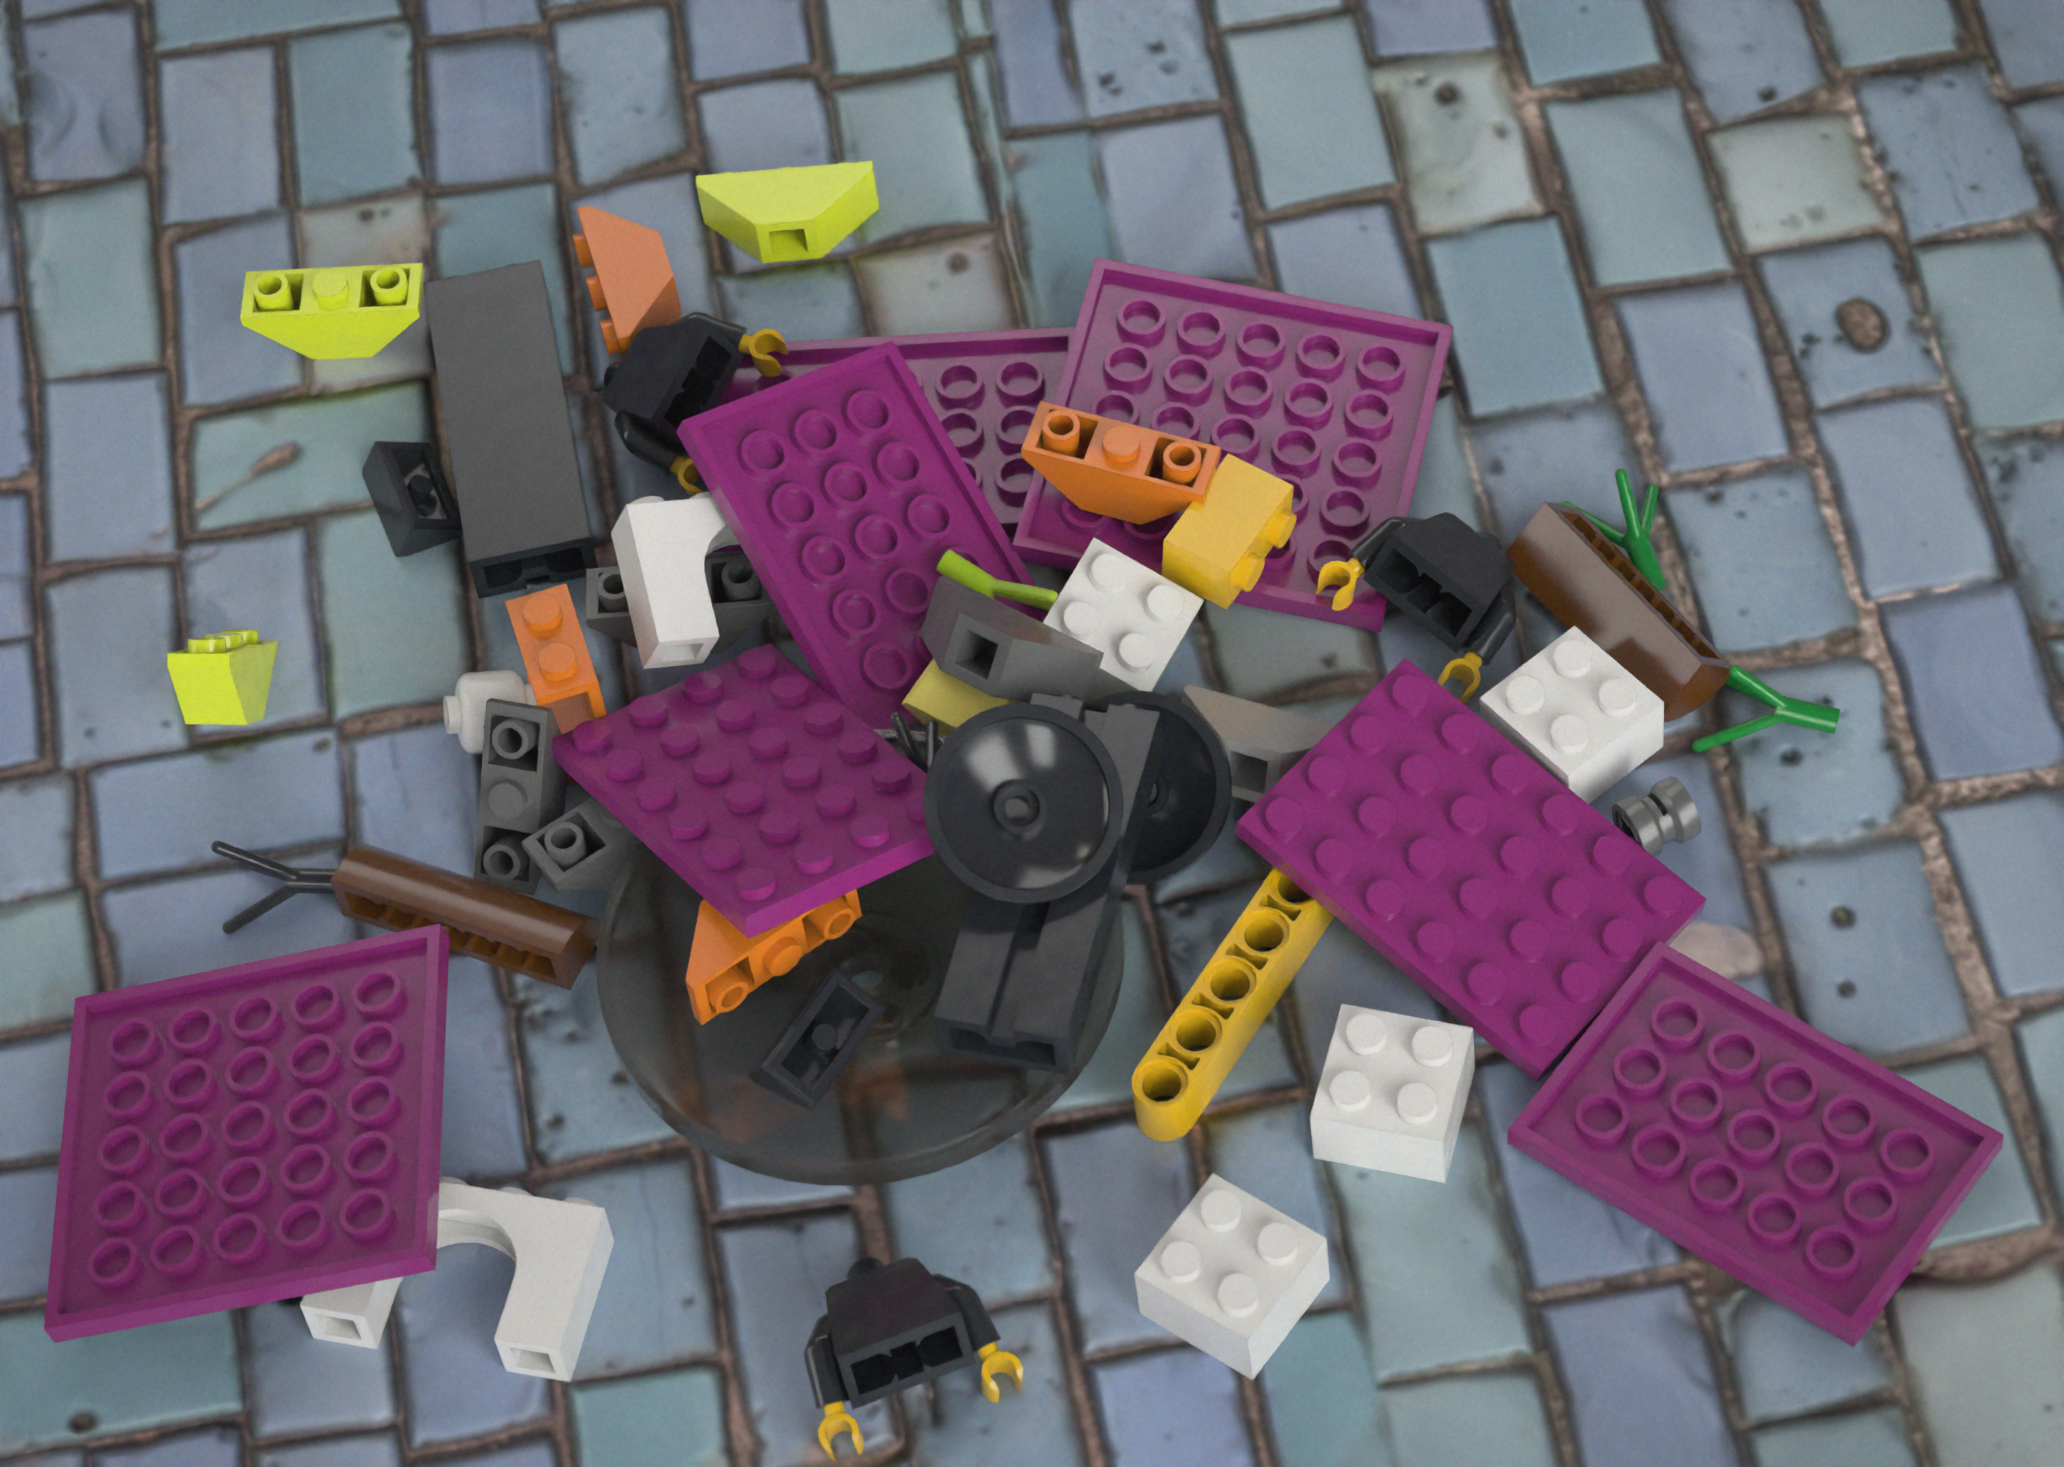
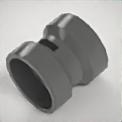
M1672 776L1654 784L1648 795L1642 798L1629 796L1612 806L1614 825L1654 857L1662 852L1663 845L1671 841L1684 843L1701 833L1700 817L1690 794L1683 784Z

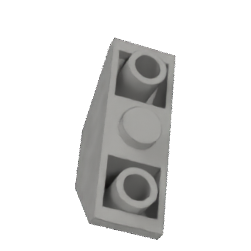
M1187 684L1182 692V703L1194 709L1211 725L1224 746L1231 768L1232 796L1255 803L1336 725Z

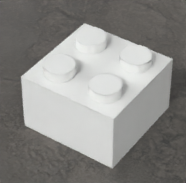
M1094 537L1043 623L1104 652L1088 701L1089 705L1098 699L1115 693L1126 691L1153 692L1204 600Z
M1575 626L1479 698L1480 717L1588 804L1663 747L1664 702Z
M1341 1004L1310 1114L1313 1157L1315 1159L1445 1183L1475 1071L1473 1028Z
M1213 1173L1134 1273L1140 1314L1253 1380L1330 1280L1327 1239Z

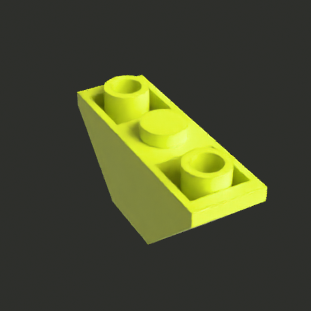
M873 161L841 162L828 165L783 167L770 170L724 172L696 176V188L704 224L761 263L821 259L879 209V196Z
M423 263L246 271L240 319L243 326L312 360L373 357L420 317L425 270Z
M225 629L221 630V633L204 634L202 638L187 639L188 648L167 653L168 670L185 724L248 725L263 720L278 641L259 640V630Z

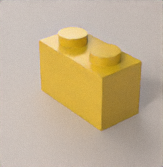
M1228 453L1215 470L1203 503L1192 501L1164 539L1162 576L1227 610L1241 590L1249 592L1256 585L1264 568V558L1272 547L1275 546L1280 549L1289 539L1297 519L1296 514L1291 512L1294 486Z

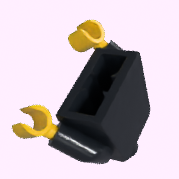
M692 312L669 325L643 328L636 334L623 360L611 363L604 374L606 390L603 394V402L617 414L614 425L625 448L631 454L666 476L672 472L678 475L680 485L691 497L703 493L694 486L696 479L701 475L691 458L686 460L682 457L683 451H686L676 431L682 420L717 407L745 355L742 352L752 356L756 369L760 374L767 377L780 375L782 370L778 361L770 355H765L771 351L789 354L785 341L778 331L763 329L751 336L746 334L747 327L703 312Z
M1444 512L1427 519L1392 516L1382 521L1348 552L1350 560L1347 563L1331 561L1322 567L1318 578L1316 594L1321 593L1328 585L1336 584L1343 587L1336 593L1332 603V610L1341 611L1352 603L1356 580L1364 573L1363 580L1455 653L1461 649L1464 651L1465 656L1463 659H1454L1445 666L1437 683L1443 686L1447 679L1456 678L1460 680L1466 688L1465 693L1460 699L1465 705L1480 684V666H1489L1515 626L1517 618L1515 592L1506 582L1516 566L1513 560L1502 553L1501 544L1493 534L1487 531H1474L1454 514Z
M870 1257L855 1262L848 1270L847 1280L830 1286L825 1292L828 1313L817 1319L804 1351V1360L816 1409H824L826 1417L818 1429V1438L827 1456L832 1461H835V1456L831 1448V1441L841 1431L852 1433L858 1455L864 1449V1437L856 1420L845 1412L843 1403L850 1401L854 1410L976 1363L974 1357L976 1353L979 1354L983 1362L980 1387L983 1395L988 1400L994 1403L999 1402L998 1387L990 1377L994 1373L1004 1372L1009 1374L1013 1378L1017 1390H1021L1023 1373L1021 1362L1015 1355L999 1350L996 1342L1000 1341L1001 1338L976 1290L968 1284L940 1273L931 1275L917 1258L907 1257L886 1266L877 1258Z

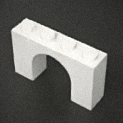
M710 491L699 493L690 499L664 501L662 497L658 496L637 499L630 504H626L611 531L642 667L643 669L702 664L720 637L704 572L705 556L721 547L740 543Z
M440 1177L437 1249L456 1243H480L504 1252L516 1263L512 1285L494 1337L505 1371L571 1382L615 1242L605 1209L597 1207L590 1201L581 1198L570 1197L559 1201L535 1197L515 1187H503L499 1190L469 1186L467 1183L453 1177ZM403 1277L303 1295L300 1307L313 1338L377 1349L397 1289Z

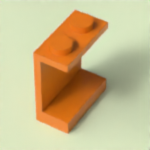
M567 584L505 601L528 674L526 675L528 684H531L537 706L552 708L561 734L573 730L582 722L596 720L607 715L599 683ZM567 773L566 785L577 782Z

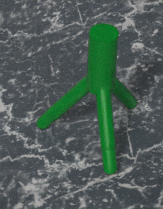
M1618 469L1615 472L1619 497L1628 530L1626 534L1569 501L1561 503L1564 506L1580 509L1611 542L1625 549L1630 562L1659 591L1666 586L1665 578L1649 541L1659 492L1656 485L1651 484L1647 487L1639 518L1626 470Z
M1732 665L1729 668L1731 677L1725 684L1774 709V711L1692 742L1691 747L1695 752H1702L1782 722L1834 734L1840 709L1782 696L1739 665Z

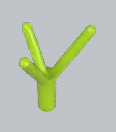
M950 549L944 554L936 568V571L992 599L997 595L1050 611L1058 598L1057 592L1051 589L998 580Z

